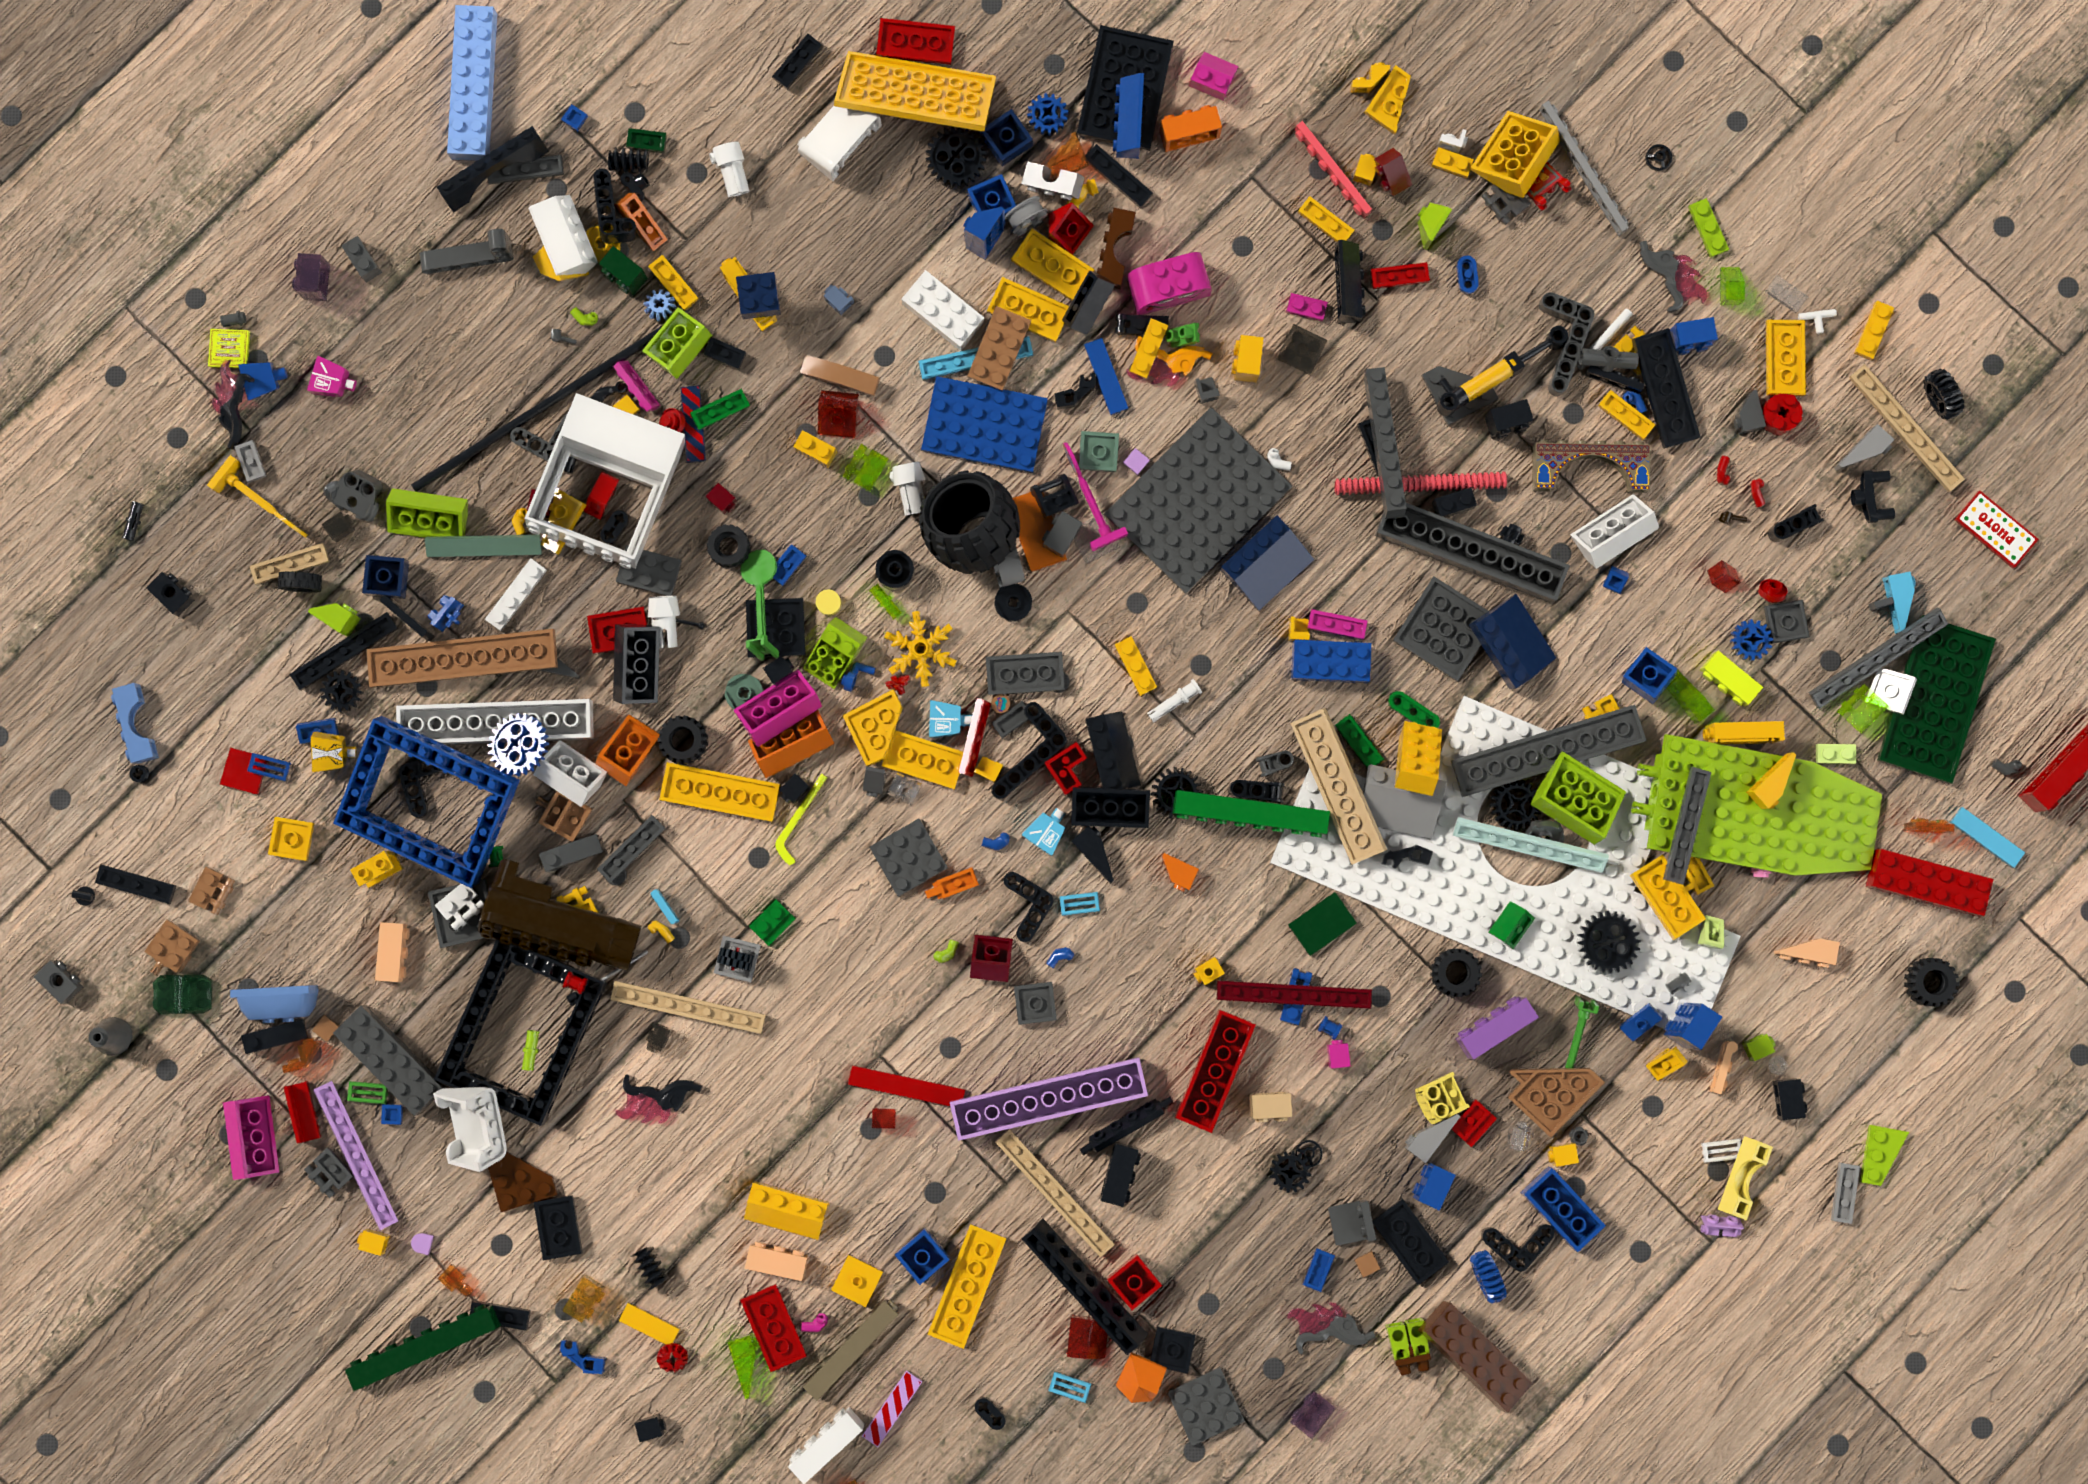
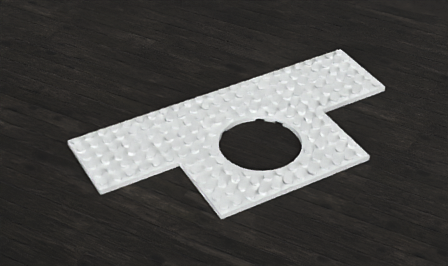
M1463 696L1440 752L1438 780L1447 781L1432 839L1378 827L1387 850L1352 865L1330 816L1328 833L1322 834V838L1312 837L1310 832H1303V835L1291 834V830L1284 829L1271 858V864L1633 1016L1650 1003L1663 1017L1662 1020L1655 1024V1026L1662 1029L1665 1028L1670 1020L1673 1021L1676 1016L1675 1011L1680 1004L1702 1003L1712 1009L1741 937L1724 929L1723 949L1699 945L1698 940L1703 923L1701 922L1680 937L1672 940L1644 896L1634 891L1636 884L1630 875L1645 865L1651 849H1646L1649 831L1644 830L1646 815L1631 813V808H1637L1631 806L1634 801L1648 804L1652 777L1637 775V770L1640 771V769L1603 754L1580 761L1583 765L1626 791L1606 838L1595 845L1589 842L1587 847L1589 850L1609 854V859L1603 873L1576 867L1569 875L1554 883L1543 886L1522 885L1499 874L1486 860L1479 842L1453 836V830L1458 817L1477 822L1481 805L1492 789L1462 797L1451 760L1547 731L1466 696ZM1309 767L1293 806L1328 811ZM1355 774L1363 792L1366 778ZM1419 845L1433 851L1429 865L1409 861L1408 857L1403 858L1395 869L1392 868L1393 860L1391 859L1387 860L1386 865L1381 864L1384 855L1390 850L1394 852ZM1414 850L1411 854L1412 857L1419 859L1421 851ZM1510 901L1526 909L1535 918L1514 949L1509 948L1500 939L1488 933ZM1605 911H1609L1612 916V913L1616 911L1617 917L1624 914V921L1631 919L1629 925H1636L1633 932L1640 933L1635 937V939L1641 940L1640 943H1636L1640 950H1634L1638 957L1630 958L1633 964L1626 962L1627 969L1619 966L1620 972H1616L1613 968L1612 974H1608L1606 968L1604 973H1600V967L1593 970V963L1586 965L1589 960L1588 958L1581 959L1584 952H1578V950L1582 948V945L1576 942L1582 941V938L1578 937L1577 934H1583L1584 931L1580 929V926L1587 927L1584 921L1589 920L1591 922V915L1598 918V912H1602L1603 916H1605ZM1617 925L1611 927V932L1615 936L1619 933ZM1595 930L1592 937L1595 941H1598L1601 934L1598 930ZM1625 936L1608 939L1605 942L1594 944L1592 947L1610 946L1612 942L1624 940ZM1620 943L1617 945V952L1622 954L1625 951V947ZM1600 949L1598 956L1602 960L1605 959L1606 951ZM1685 972L1692 982L1689 983V986H1684L1672 995L1665 984L1677 978L1679 973L1683 974Z

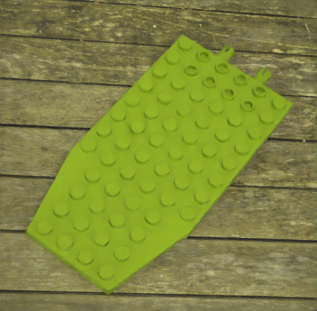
M1665 734L1661 754H1656L1654 766L1642 763L1638 765L1637 769L1642 770H1637V775L1652 777L1648 804L1634 801L1631 807L1637 808H1631V813L1646 815L1644 830L1649 831L1646 849L1670 853L1690 768H1699L1711 772L1691 857L1787 875L1871 870L1882 794L1815 762L1795 758L1783 795L1778 799L1779 803L1772 809H1761L1746 792L1783 756Z

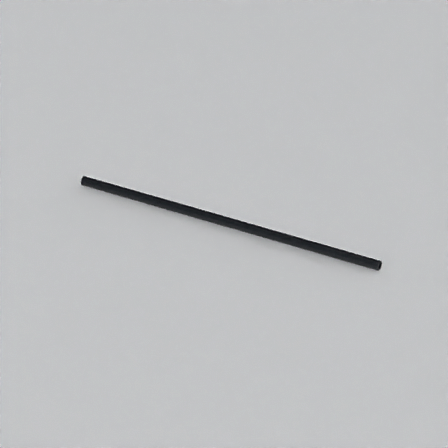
M662 326L411 484L415 492H418L508 435L514 428L522 426L606 373L617 362L624 361L646 347Z

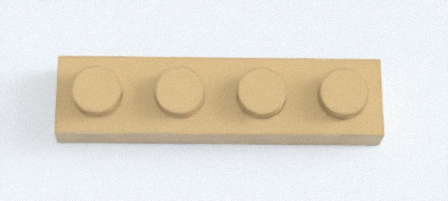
M321 543L251 565L250 570L254 583L259 585L278 579L279 572H300L329 563L330 560L325 544Z

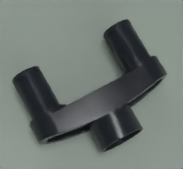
M1872 470L1863 471L1860 478V489L1851 491L1852 505L1862 506L1868 523L1895 518L1894 508L1877 509L1873 484L1889 482L1891 479L1889 470L1877 472Z

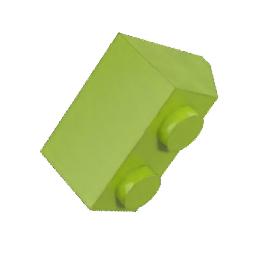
M334 603L308 610L310 614L347 637L351 635L361 620L357 616L358 611L345 603L342 606Z

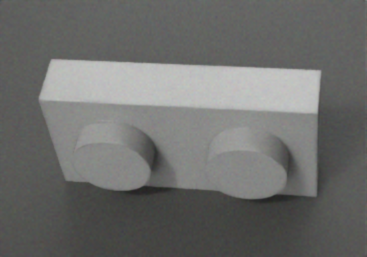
M251 440L234 446L248 483L267 477L255 441Z

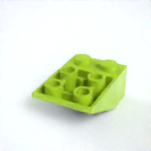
M835 617L828 623L802 669L835 689L868 637Z

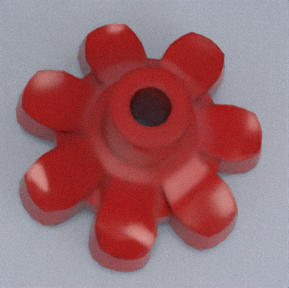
M894 675L891 677L892 681H887L885 684L888 689H895L898 695H902L905 693L903 686L908 684L910 677L909 675H900L897 678Z

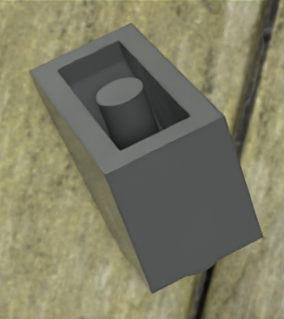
M1753 390L1747 395L1735 415L1734 427L1738 430L1739 435L1758 431L1766 427L1757 390Z
M866 766L863 791L867 792V796L877 798L878 794L883 795L887 776L886 770Z

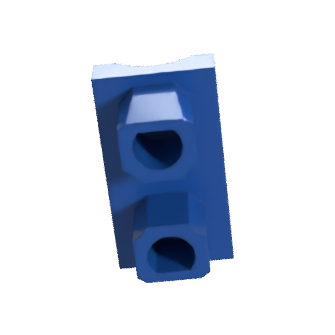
M443 595L439 600V604L443 608L439 612L435 609L431 610L427 615L431 620L430 624L441 632L447 627L450 628L453 623L457 625L461 623L457 618L461 614L459 611L464 606L454 597Z

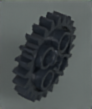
M951 126V131L949 132L944 128V134L938 131V138L931 137L934 144L928 143V148L931 150H926V155L930 156L925 158L926 162L930 163L927 168L928 170L934 169L931 172V176L938 175L936 178L937 182L943 179L944 186L950 182L951 188H953L954 183H957L958 187L961 188V182L968 186L969 179L975 182L974 175L980 177L981 175L978 170L984 171L982 164L986 163V159L983 158L986 156V151H981L985 148V145L979 144L981 138L975 139L976 133L969 134V129L963 132L962 128L959 127L955 131L954 126ZM955 140L960 144L957 147H952L949 145L950 142ZM967 152H972L974 157L968 159L964 155ZM959 154V159L955 158L953 160V155L957 156ZM940 155H945L948 157V159L944 162H941L938 160V157ZM949 164H951L950 167H949V169L946 170L945 167H947ZM959 166L963 170L960 173H955L953 168Z
M1605 911V916H1603L1602 912H1598V918L1591 915V922L1589 920L1584 921L1587 927L1580 926V929L1584 931L1583 934H1577L1578 937L1582 938V941L1576 942L1582 945V948L1578 950V952H1584L1581 959L1588 958L1589 960L1586 965L1593 963V970L1600 967V973H1604L1606 968L1608 974H1612L1613 968L1616 972H1620L1619 966L1627 969L1626 962L1633 964L1630 958L1638 957L1634 950H1640L1636 943H1640L1641 940L1635 939L1640 933L1633 932L1636 925H1629L1631 919L1624 921V914L1617 917L1616 911L1612 913V916L1609 911ZM1613 925H1617L1619 928V933L1616 936L1611 932ZM1595 930H1598L1601 934L1598 941H1595L1592 937ZM1625 936L1624 940L1612 942L1610 946L1592 947L1594 944L1605 942L1608 939ZM1620 943L1625 947V951L1622 954L1617 952V945ZM1600 949H1604L1607 954L1603 960L1598 956Z

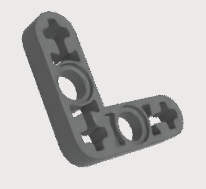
M567 414L562 418L549 442L521 427L514 428L511 431L510 438L517 446L548 462L550 458L548 453L552 452L554 448L553 443L557 441V436L562 429ZM523 432L522 435L528 439L527 446H524L526 442L522 439L516 441V433L520 434ZM534 441L541 442V448L537 451L531 449V444Z

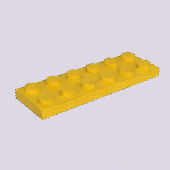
M667 762L659 800L773 822L781 784Z
M970 1224L927 1335L964 1349L1007 1239L1006 1237Z

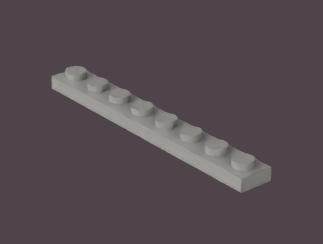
M1549 101L1543 103L1539 109L1540 113L1548 124L1558 127L1559 143L1618 236L1625 233L1629 228L1627 226L1628 221L1617 210V203L1610 199L1606 186L1598 180L1596 170L1588 164L1586 154L1578 148L1576 138L1569 134L1567 124L1564 120L1561 121L1557 115V108L1553 104L1551 105Z

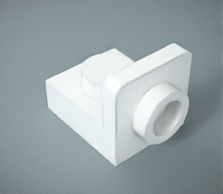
M1462 130L1459 139L1452 134H1442L1437 147L1459 153L1461 148L1466 146L1468 137L1465 134L1467 130Z

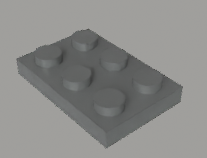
M643 550L636 569L632 567L626 569L620 566L616 582L664 596H672L682 560Z

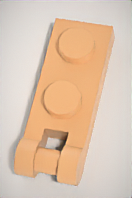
M1723 1042L1709 1092L1722 1094V1091L1726 1090L1727 1072L1729 1073L1732 1068L1731 1057L1738 1049L1736 1042Z

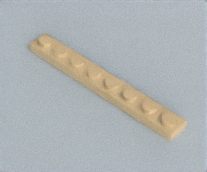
M1865 364L1849 377L1947 492L1952 491L1965 480Z
M614 981L610 1000L759 1034H762L766 1018L765 1014Z
M1010 1129L995 1142L1100 1258L1115 1245Z

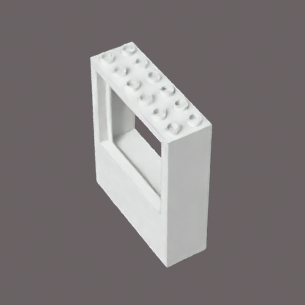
M576 393L526 513L525 522L529 532L536 535L540 533L547 535L548 539L558 542V540L563 541L570 548L576 549V547L584 549L583 552L589 555H600L605 561L619 562V565L626 569L631 567L636 569L685 447V434ZM569 456L652 487L627 551L544 520Z

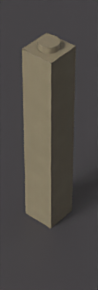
M885 1299L806 1382L803 1388L818 1401L899 1315L897 1311L899 1307L892 1300L888 1302Z

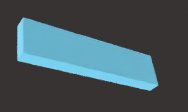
M1960 807L1950 821L1953 826L2011 868H2015L2025 854L2023 850L1963 807Z

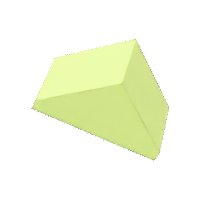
M1705 915L1706 920L1702 923L1698 944L1715 949H1723L1724 920Z

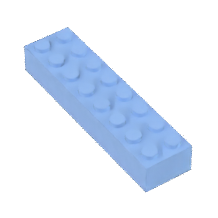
M455 5L447 154L452 160L477 161L490 153L497 12L493 6Z

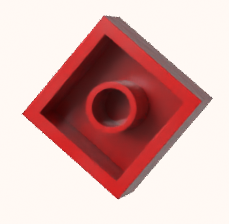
M1137 1253L1107 1277V1281L1131 1310H1134L1162 1286L1161 1282Z

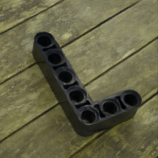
M1028 703L1024 709V715L1045 740L992 786L991 793L997 799H1003L1063 748L1067 742L1064 732L1038 703ZM1035 706L1038 709V714L1030 716L1027 712L1028 707ZM1046 720L1050 723L1051 727L1048 731H1043L1040 728L1041 721ZM1055 735L1062 736L1063 743L1061 745L1053 743ZM1041 747H1045L1049 751V755L1046 758H1041L1038 755V750ZM1026 760L1033 761V770L1028 771L1024 768ZM1011 773L1019 774L1020 780L1018 783H1012L1009 780ZM997 785L1005 787L1004 795H996L995 787Z

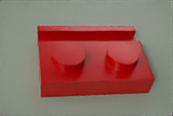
M1476 1099L1460 1115V1118L1451 1129L1470 1147L1480 1139L1497 1119Z

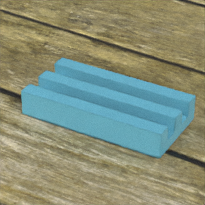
M659 889L650 892L670 924L675 925L680 920Z
M1098 892L1059 896L1062 916L1100 911ZM1093 896L1095 900L1064 904V900ZM1091 904L1096 906V908L1065 911V907Z
M1054 1371L1048 1391L1086 1403L1091 1383ZM1058 1377L1085 1386L1086 1390L1064 1382L1057 1381L1056 1378ZM1054 1385H1058L1067 1389L1083 1393L1084 1396L1081 1397L1060 1389L1054 1388Z

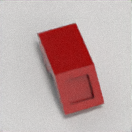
M602 471L587 499L583 512L601 520L609 500L615 494L619 479Z

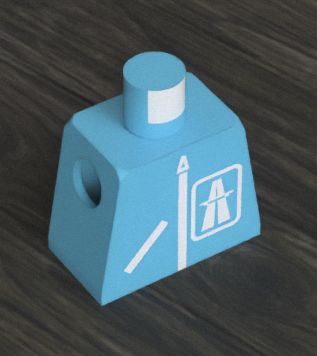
M930 700L929 738L960 735L961 726H970L972 715H961V706Z
M1055 808L1049 817L1043 812L1022 833V836L1052 856L1065 830V827L1059 824L1065 813Z

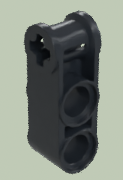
M1814 504L1772 526L1768 531V537L1773 542H1780L1825 520L1820 517L1816 509L1817 505ZM1793 520L1798 522L1799 528L1793 526ZM1776 528L1782 531V537L1777 535Z
M1235 780L1229 784L1228 793L1234 798L1283 803L1282 789L1285 787V783ZM1234 784L1241 785L1242 792L1240 794L1234 793ZM1255 785L1261 789L1259 796H1255L1252 793V787Z

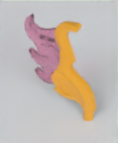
M1139 336L1136 341V352L1138 351L1142 341L1141 336ZM1199 346L1183 347L1172 354H1167L1165 350L1159 349L1148 376L1154 378L1151 384H1158L1165 379H1170L1167 387L1173 386L1178 382L1181 372H1183L1184 376H1187L1192 371L1194 363L1198 358L1203 357L1210 360L1213 353ZM1126 370L1130 378L1134 380L1143 379V377L1129 372L1130 370Z

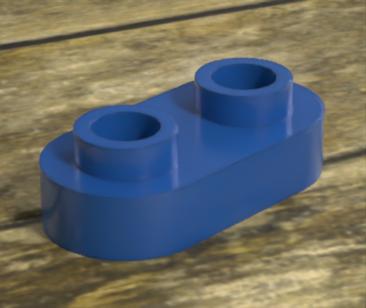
M1466 255L1457 262L1458 285L1462 293L1472 294L1479 285L1477 264L1473 257ZM1463 264H1467L1469 269H1464ZM1466 282H1469L1471 284L1470 288H1467L1465 286Z

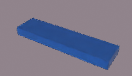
M1100 338L1084 344L1110 416L1127 410L1126 400L1103 339Z

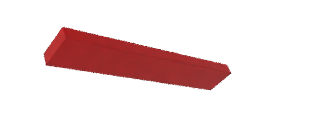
M853 1065L848 1085L950 1106V1101L963 1099L965 1089Z

